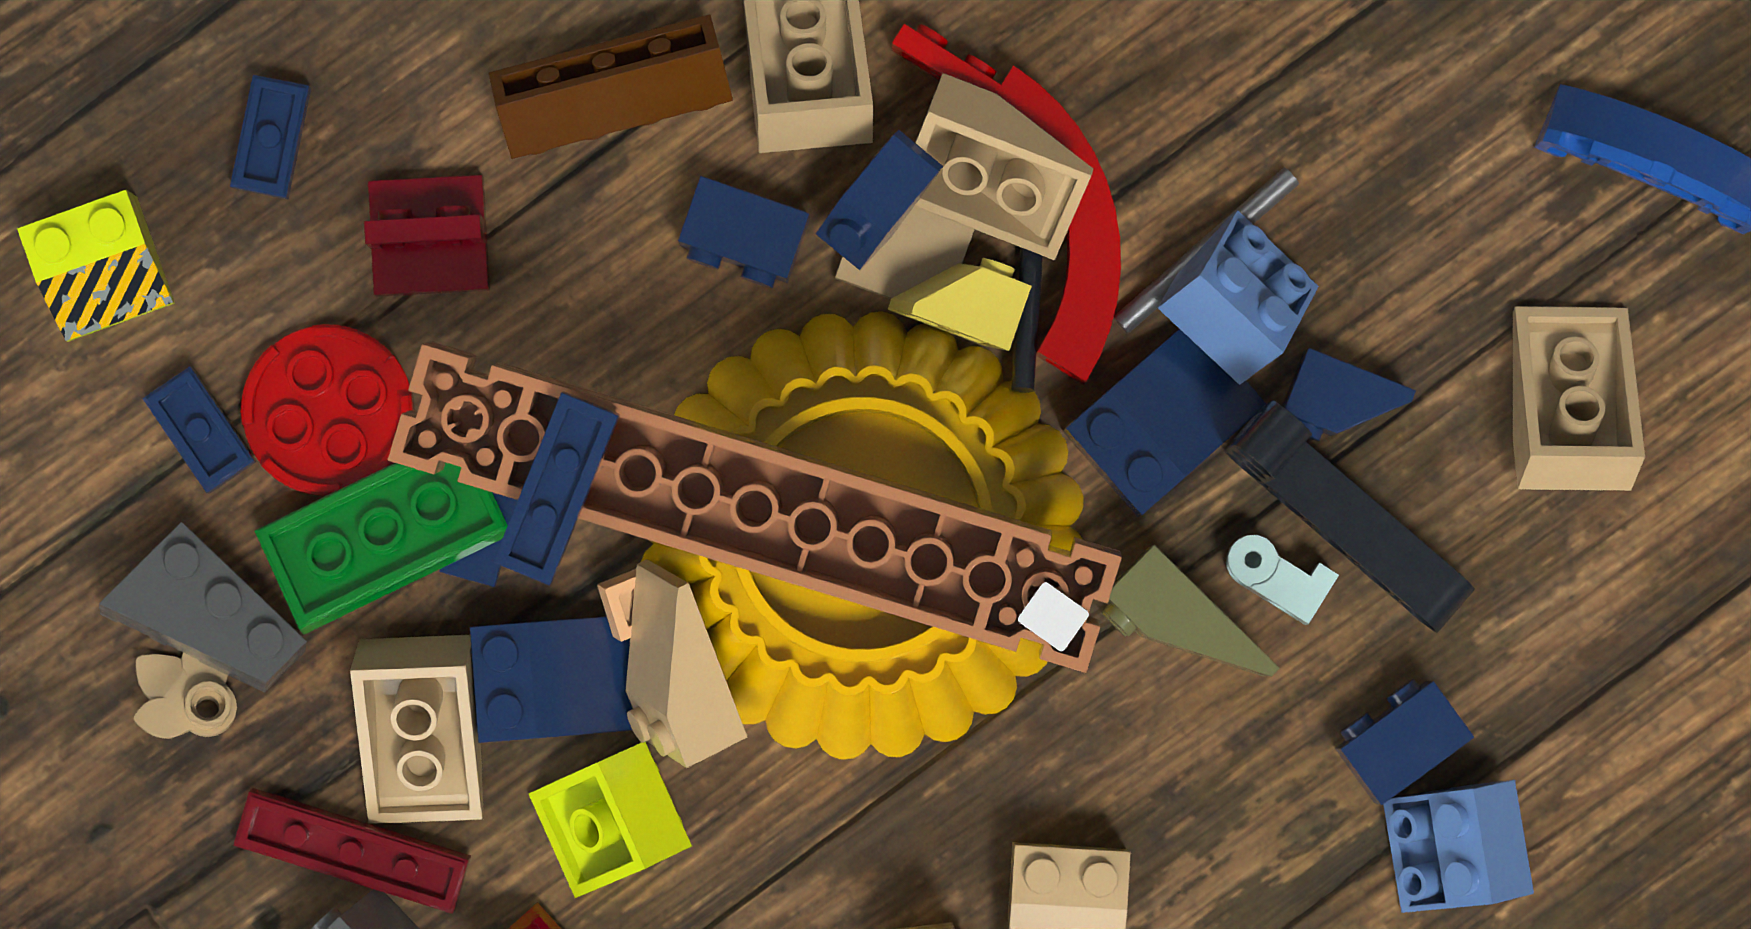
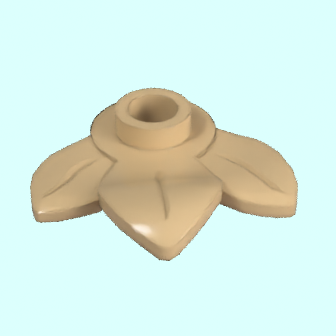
M184 652L181 659L175 656L160 654L137 657L136 674L138 684L149 701L137 711L134 721L145 732L152 736L166 739L180 736L189 731L199 736L212 737L223 733L231 726L236 716L237 704L233 692L226 686L228 675L199 662L198 659ZM204 700H211L217 704L219 711L212 718H204L198 714L196 710L197 705Z

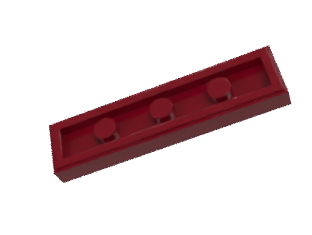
M252 788L248 793L233 845L452 914L456 909L471 859V855L256 788Z

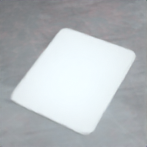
M1045 582L1019 615L1018 621L1059 651H1063L1086 621L1089 613L1052 585Z

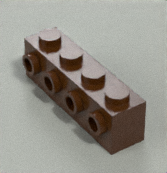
M711 14L489 72L496 110L511 159L530 154H541L550 149L583 140H595L609 133L640 125H652L662 119L693 111L708 110L716 105L733 101Z

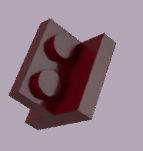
M482 175L368 181L370 221H364L365 244L371 249L374 296L490 291L484 177Z

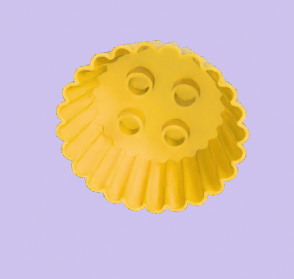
M880 311L871 312L861 317L854 326L845 318L836 314H821L812 318L803 327L800 336L784 329L767 331L756 340L752 347L750 359L734 356L727 357L718 362L711 370L708 378V394H695L687 397L678 405L674 413L678 417L1050 529L1052 537L1049 545L1070 551L1074 537L1082 539L1081 535L1071 525L1079 518L1083 510L1084 496L1076 481L1072 477L1061 473L1068 459L1067 443L1057 429L1050 425L1038 423L1041 407L1040 400L1035 391L1022 393L1011 390L1012 381L1003 382L1001 363L990 350L979 346H969L958 350L956 339L951 333L925 323L916 325L907 332L903 323L897 317ZM651 540L649 541L653 545L645 551L641 560L642 562L647 559L689 583L742 724H757L765 721L771 737L784 747L797 749L808 746L817 739L822 750L828 755L844 760L853 759L863 754L870 744L879 753L888 757H903L912 753L921 744L924 735L934 741L949 742L957 740L968 731L973 721L974 712L987 715L996 714L1006 709L1015 697L1017 690L1016 676L1028 677L1038 673L1048 662L1039 658L1041 643L1020 638L1017 651L1015 652Z

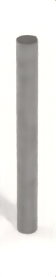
M1284 167L1235 211L1238 210L1254 224L1297 187L1299 182ZM1228 217L1113 317L1127 334L1158 308L1176 275Z

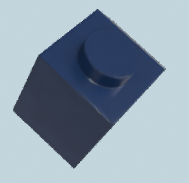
M898 130L841 197L815 234L858 270H861L892 237L941 171L943 165Z
M1308 348L1302 354L1282 406L1310 430L1312 436L1309 439L1320 441L1323 433L1329 436L1336 435L1412 402L1416 390Z

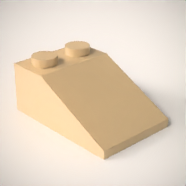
M743 0L759 153L873 143V100L859 0Z
M943 73L915 141L918 146L942 164L943 168L915 206L1055 260L1091 178L1093 168L999 95Z
M1514 308L1513 447L1518 489L1632 490L1645 459L1628 308Z
M647 559L638 563L636 567L626 692L633 709L627 712V717L633 732L642 743L649 742L661 756L668 755L688 768L747 738V734L689 583Z
M471 635L359 639L350 674L368 824L481 820L483 818L481 743L478 741Z
M1012 842L1007 929H1126L1131 852L1127 849Z

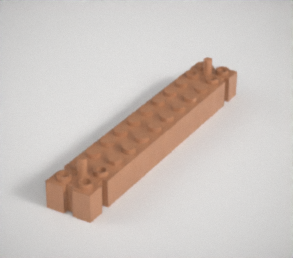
M432 341L421 345L408 391L423 396L418 412L410 410L401 414L388 461L431 474L442 471L445 462L462 467L457 482L518 500L561 392L565 391L620 414L578 519L1015 652L1017 651L1020 638L1041 643L1039 658L1041 660L1084 673L1087 672L1100 630L1099 619L1088 616L1065 650L1059 651L1018 621V617L1040 586L1045 582L1083 607L1088 613L1093 599L1108 604L1122 559L1119 550L1074 537L1071 549L1067 551L1049 545L1052 533L1047 528L501 362L492 365L489 374L473 370L477 358L475 354Z

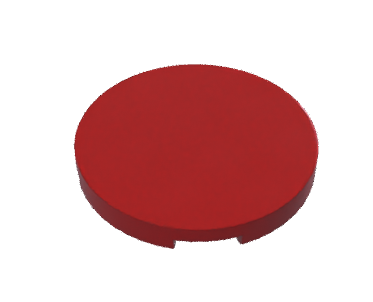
M313 325L285 336L267 348L251 369L244 386L241 401V420L251 450L261 466L272 477L297 491L311 495L327 496L394 464V462L388 461L398 423L402 413L410 410L414 411L413 393L408 391L410 382L403 367L396 357L379 341L366 333L346 326Z

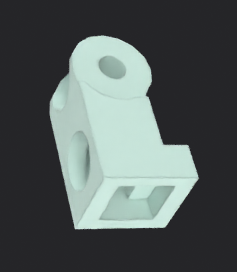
M1247 535L1238 539L1229 548L1226 556V568L1229 575L1238 584L1304 625L1310 623L1339 576L1321 563L1316 564L1310 575L1279 557L1274 545L1267 538L1259 535Z

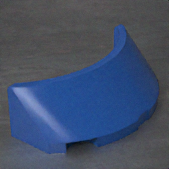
M1560 84L1534 148L1556 157H1565L1568 153L1580 158L1581 162L1591 166L1597 163L1698 205L1697 210L1719 216L1718 223L1741 234L1751 231V158L1707 135L1655 113L1597 93Z

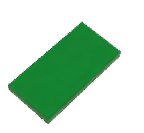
M445 462L442 471L431 474L394 463L255 530V534L298 628L305 635L501 540L508 524L493 493L457 482L462 468L460 466Z

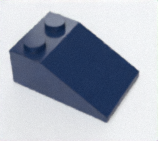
M1179 329L1065 428L1063 433L1134 514L1139 517L1237 432L1266 403L1247 381L1239 385Z
M607 617L470 627L479 743L632 730L627 712L633 708L626 692L630 638L622 642L614 638Z

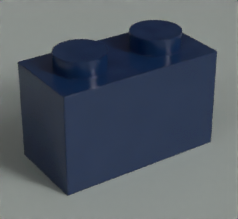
M700 176L678 242L681 247L689 249L686 259L713 269H719L721 261L742 267L741 278L773 288L776 279L788 283L810 220V215L807 212Z
M1411 679L1386 698L1391 705L1389 709L1375 719H1372L1367 712L1340 731L1345 741L1335 747V750L1375 804L1383 805L1474 738L1434 681H1425L1419 686L1415 679Z

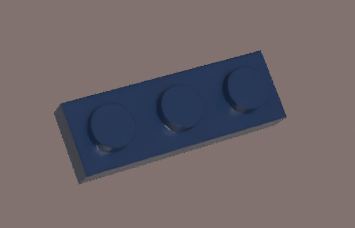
M565 391L561 392L493 563L549 586L552 584L620 414Z

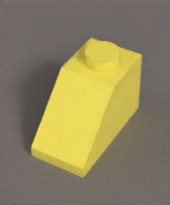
M982 258L980 266L958 263L891 298L888 310L977 344L1009 351L1031 285L1013 279L1014 268L994 260Z

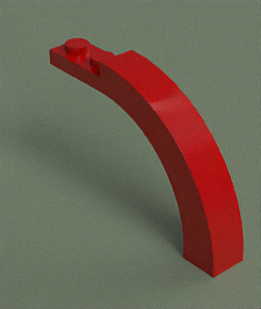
M904 24L892 42L891 51L939 81L944 73L999 95L1093 168L1091 178L1066 233L1067 267L1060 305L1053 324L1036 355L1084 385L1101 355L1110 332L1118 301L1121 275V245L1116 208L1107 179L1096 154L1079 126L1061 104L1039 83L1013 65L1003 83L1000 84L993 80L997 72L982 60L968 54L963 61L945 50L948 41L934 30L919 24L915 31Z

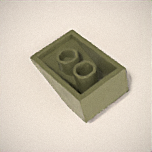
M1155 545L1146 548L1114 581L1108 606L1101 614L1123 636H1130L1135 632L1139 637L1259 676L1272 677L1280 669Z

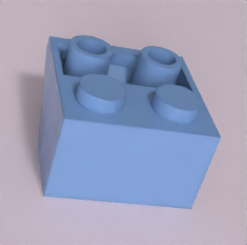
M1237 210L1228 217L1176 275L1158 309L1240 385L1284 353L1319 286L1308 277L1307 273L1299 265L1294 264L1277 248L1259 227L1253 225Z
M1515 780L1473 784L1391 798L1383 804L1401 913L1489 905L1534 894Z

